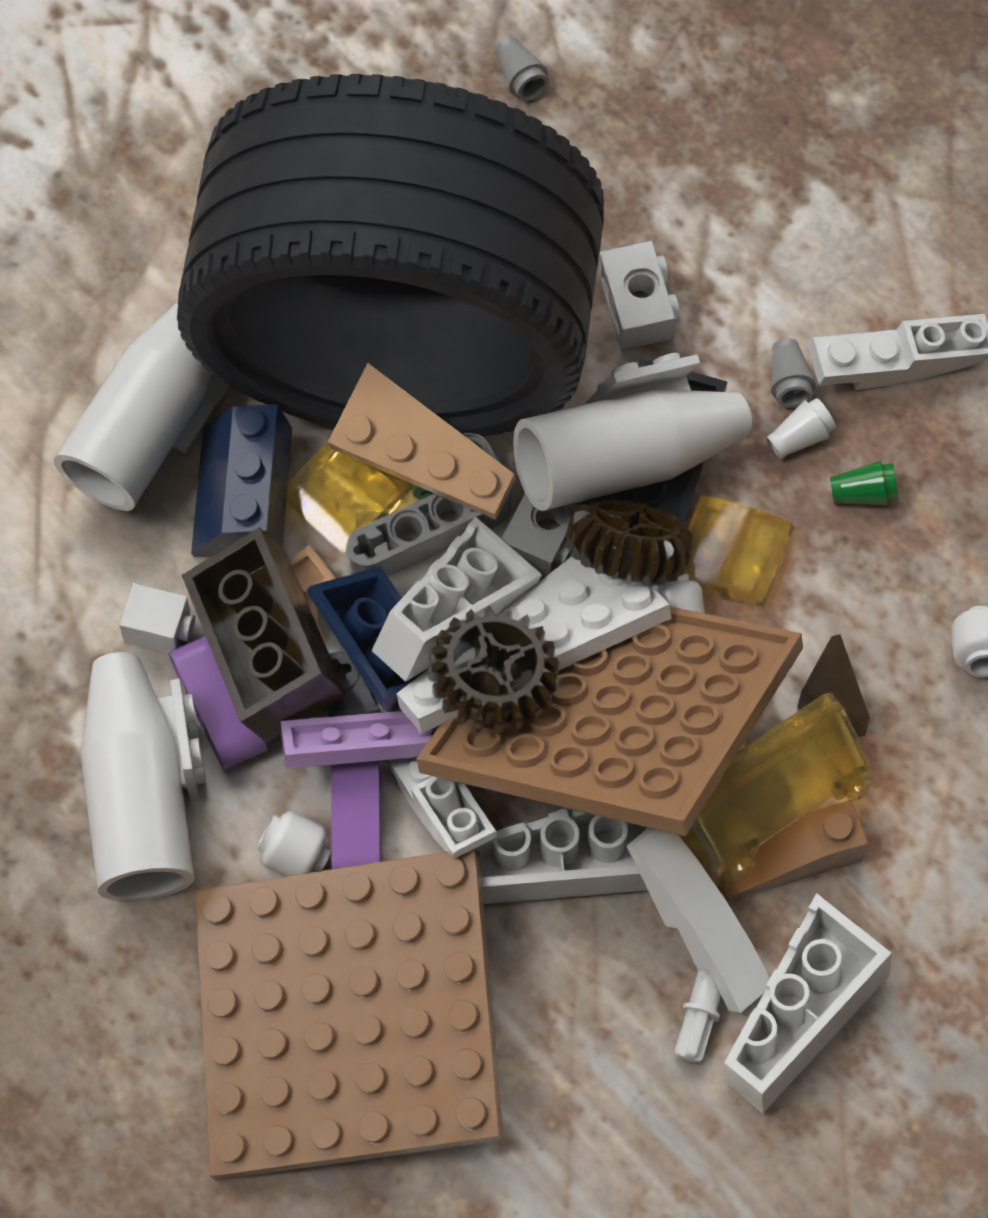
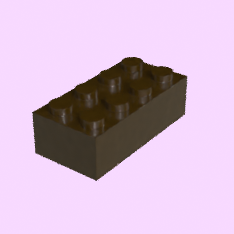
M260 527L182 574L238 718L243 725L263 741L268 743L281 735V721L308 719L346 696V692L286 551Z

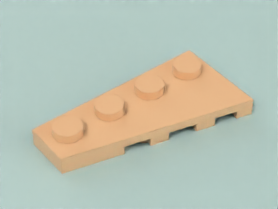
M367 363L328 440L329 448L495 520L516 480L515 474L369 363Z

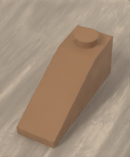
M851 799L805 813L715 853L711 856L725 899L726 901H731L861 862L868 841Z

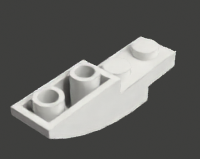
M985 314L902 321L897 330L813 337L808 344V349L819 386L853 383L855 390L879 388L934 377L988 360V322Z
M417 757L385 760L397 779L401 793L433 838L445 851H448L451 857L455 859L497 837L496 830L464 783L419 773Z

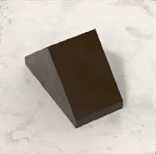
M841 634L831 636L801 690L797 708L857 738L866 734L870 716Z

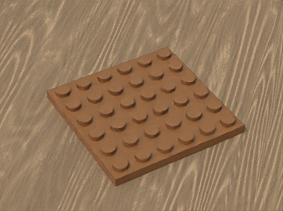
M670 607L672 619L559 670L558 674H556L559 679L558 687L551 694V704L547 709H540L539 717L534 723L523 718L522 727L518 731L508 722L504 723L503 731L499 735L494 731L493 724H485L483 730L477 733L475 721L469 719L460 726L456 720L457 717L441 724L416 758L419 773L686 836L803 649L802 633Z
M476 848L455 859L446 851L195 891L209 1173L211 1178L222 1180L504 1140L480 856Z

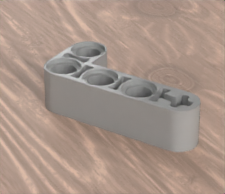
M470 433L463 434L499 462L490 444L483 436ZM512 488L496 520L437 494H432L355 530L346 541V559L349 574L380 566L387 576L397 573L448 549L455 538L465 532L468 524L475 516L489 529L507 520L511 513ZM447 512H454L460 518L454 522H445L439 516ZM406 531H413L419 537L408 542L399 539L398 535ZM365 552H366L369 557H373V558L368 559L365 554H361V553H365Z

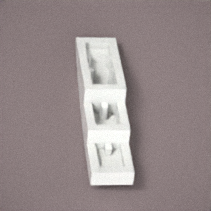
M648 828L629 843L627 848L665 926L678 928L696 967L710 971L727 1009L738 1013L743 1012L766 990L770 977L727 901L680 836Z

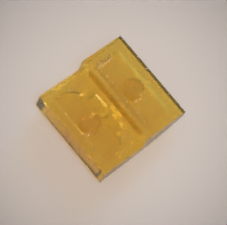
M327 443L289 481L286 502L340 551L346 554V541L350 534L369 523L391 514L409 493L412 486L400 478L330 449Z
M701 495L688 530L693 534L692 554L689 565L685 567L684 574H688L689 581L697 582L701 588L717 590L723 600L764 607L794 531L793 524L742 504Z

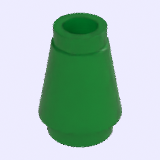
M880 460L841 473L838 476L830 477L834 504L888 505L887 501L898 499L893 463L882 464Z

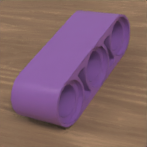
M206 636L168 652L178 679H180L185 693L192 694L197 718L222 769H229L266 752L265 741L240 722Z
M380 761L331 765L332 869L381 862Z

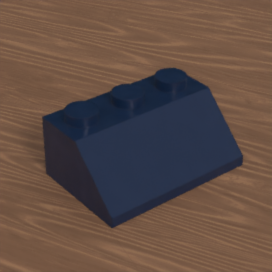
M278 404L233 406L203 428L191 548L193 557L213 556L259 527L283 548L293 428Z
M376 567L309 586L306 591L380 705L387 712L402 711L399 707L397 693L425 671L405 682L372 652L390 611L402 599L382 567Z

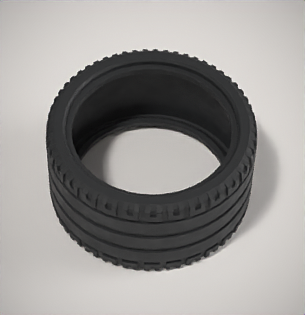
M333 74L330 77L313 76L310 77V80L295 79L292 80V83L283 82L276 84L275 88H264L259 93H252L247 96L246 100H240L235 104L234 108H229L225 116L219 119L217 126L213 129L203 162L189 246L178 293L177 321L178 330L181 331L180 336L185 341L187 349L192 351L194 358L201 361V365L204 368L212 371L211 374L223 380L225 384L265 405L278 404L282 412L320 425L336 427L367 363H369L461 434L470 433L486 437L515 431V427L521 419L561 410L565 403L571 400L579 385L585 362L597 276L596 271L604 225V192L601 189V181L597 178L595 169L590 167L589 160L581 156V151L577 147L570 145V141L566 137L558 135L555 129L543 125L542 121L535 117L525 115V112L518 108L509 107L504 102L489 99L488 96L472 93L463 88L447 86V84L433 83L422 79H409L402 76L391 77L380 74H350L347 76Z

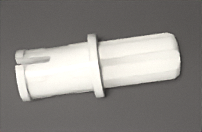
M703 969L697 970L698 974L690 1001L683 1004L682 1011L685 1013V1018L675 1048V1054L682 1060L696 1063L703 1059L712 1025L718 1022L720 1018L717 1008L721 994L710 971Z

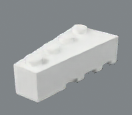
M475 516L468 524L465 532L461 536L458 535L450 544L447 552L429 567L421 581L418 580L393 607L372 652L406 682L429 668L431 665L429 661L430 650L433 646H437V635L441 630L448 631L449 622L452 621L453 617L465 622L466 613L470 608L479 617H483L485 609L489 605L494 610V614L498 615L535 586L542 574Z
M564 808L549 813L546 818L528 824L522 822L496 831V838L476 848L480 856L484 904L646 891L648 889L627 845L649 827L573 809L567 811Z
M817 893L808 907V913L800 928H797L789 942V948L777 970H774L760 1002L753 1009L724 1062L726 1084L762 1114L891 974L892 953Z

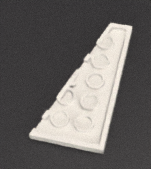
M570 557L508 607L512 611V619L518 621L528 614L530 619L529 629L543 626L545 631L543 641H554L555 653L553 657L558 658L560 662L559 670L672 619L670 604L651 585L645 586L640 582L629 584L626 580L618 578L613 580L611 576L597 574L595 569L584 567L580 564V560ZM506 607L503 611H501V612H500L498 615H496V616H503V612H504L508 607ZM474 647L458 658L455 663L456 670L466 667V662L475 658L476 651ZM428 669L397 693L400 709L421 734L456 718L458 710L444 714L442 709L443 699H434L432 694L434 682H430L428 679ZM531 670L521 673V678L513 681V691L526 686L532 679Z

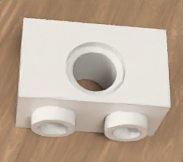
M652 241L600 252L598 274L620 349L625 350L673 339L675 321H679L681 318L679 304L675 294L668 295L665 282L669 281L666 261L663 255L656 256ZM636 291H644L648 293L650 296L646 298H637L633 296L631 293Z

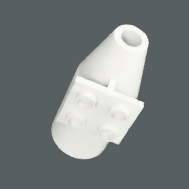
M178 301L126 347L54 458L55 467L69 483L88 497L113 509L130 511L135 507L172 448L187 455L230 387L223 380L211 374L212 371L204 368L201 365V361L195 359L192 351L188 350L185 346V341L180 336L181 331L178 330Z
M670 353L655 359L653 365L640 368L637 362L627 363L614 368L611 371L612 376L597 385V391L585 402V405L521 419L517 423L514 431L513 447L518 476L528 499L540 511L671 480L747 438L752 430V416L749 405L743 395L737 392L691 391L686 376L700 364L697 354L680 358L679 353Z
M129 652L106 654L93 662L80 752L98 894L106 899L115 901H142L160 898L182 891L194 882L195 877L182 788H187L190 801L200 800L198 784L206 783L203 756L201 755L198 719L192 694L183 695L180 679L170 680L172 696L157 698L140 657Z

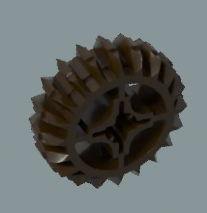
M614 496L609 499L598 497L594 498V500L582 501L581 505L575 507L567 528L566 547L571 551V556L574 559L580 560V564L584 567L595 569L597 574L609 575L613 580L617 578L626 580L629 584L640 582L647 586L653 582L663 585L666 582L677 581L678 577L684 574L685 567L689 565L692 554L693 534L687 529L688 526L684 522L677 521V517L674 514H666L661 508L650 507L646 502L637 503L633 502L630 498L628 500H619Z
M489 605L485 609L483 617H479L471 608L466 613L465 622L453 617L452 621L449 622L448 631H440L436 639L437 646H433L430 650L429 661L431 665L428 668V679L430 682H434L432 686L434 699H443L442 709L444 714L458 710L456 720L459 726L469 719L474 720L477 733L483 730L485 724H493L494 731L499 735L503 731L504 723L508 722L516 731L522 727L523 718L534 723L539 717L540 709H547L552 700L551 694L558 687L559 679L556 674L559 672L560 662L558 658L553 657L555 653L554 641H543L545 637L543 626L529 629L530 619L528 614L518 621L512 619L513 614L510 607L503 612V616H496L494 610ZM474 647L476 651L475 658L467 661L466 667L456 670L455 663L458 658ZM531 670L532 679L530 682L514 693L512 689L513 681L521 678V673Z

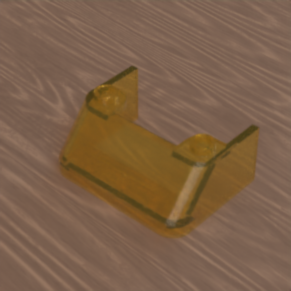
M827 693L820 696L741 749L687 835H679L698 859L721 894L727 878L730 877L733 881L739 880L756 866L753 858L758 853L759 846L826 800L834 796L836 800L847 797L849 801H853L855 799L860 800L867 795L868 789L872 786L871 780L874 769L844 708L834 695Z

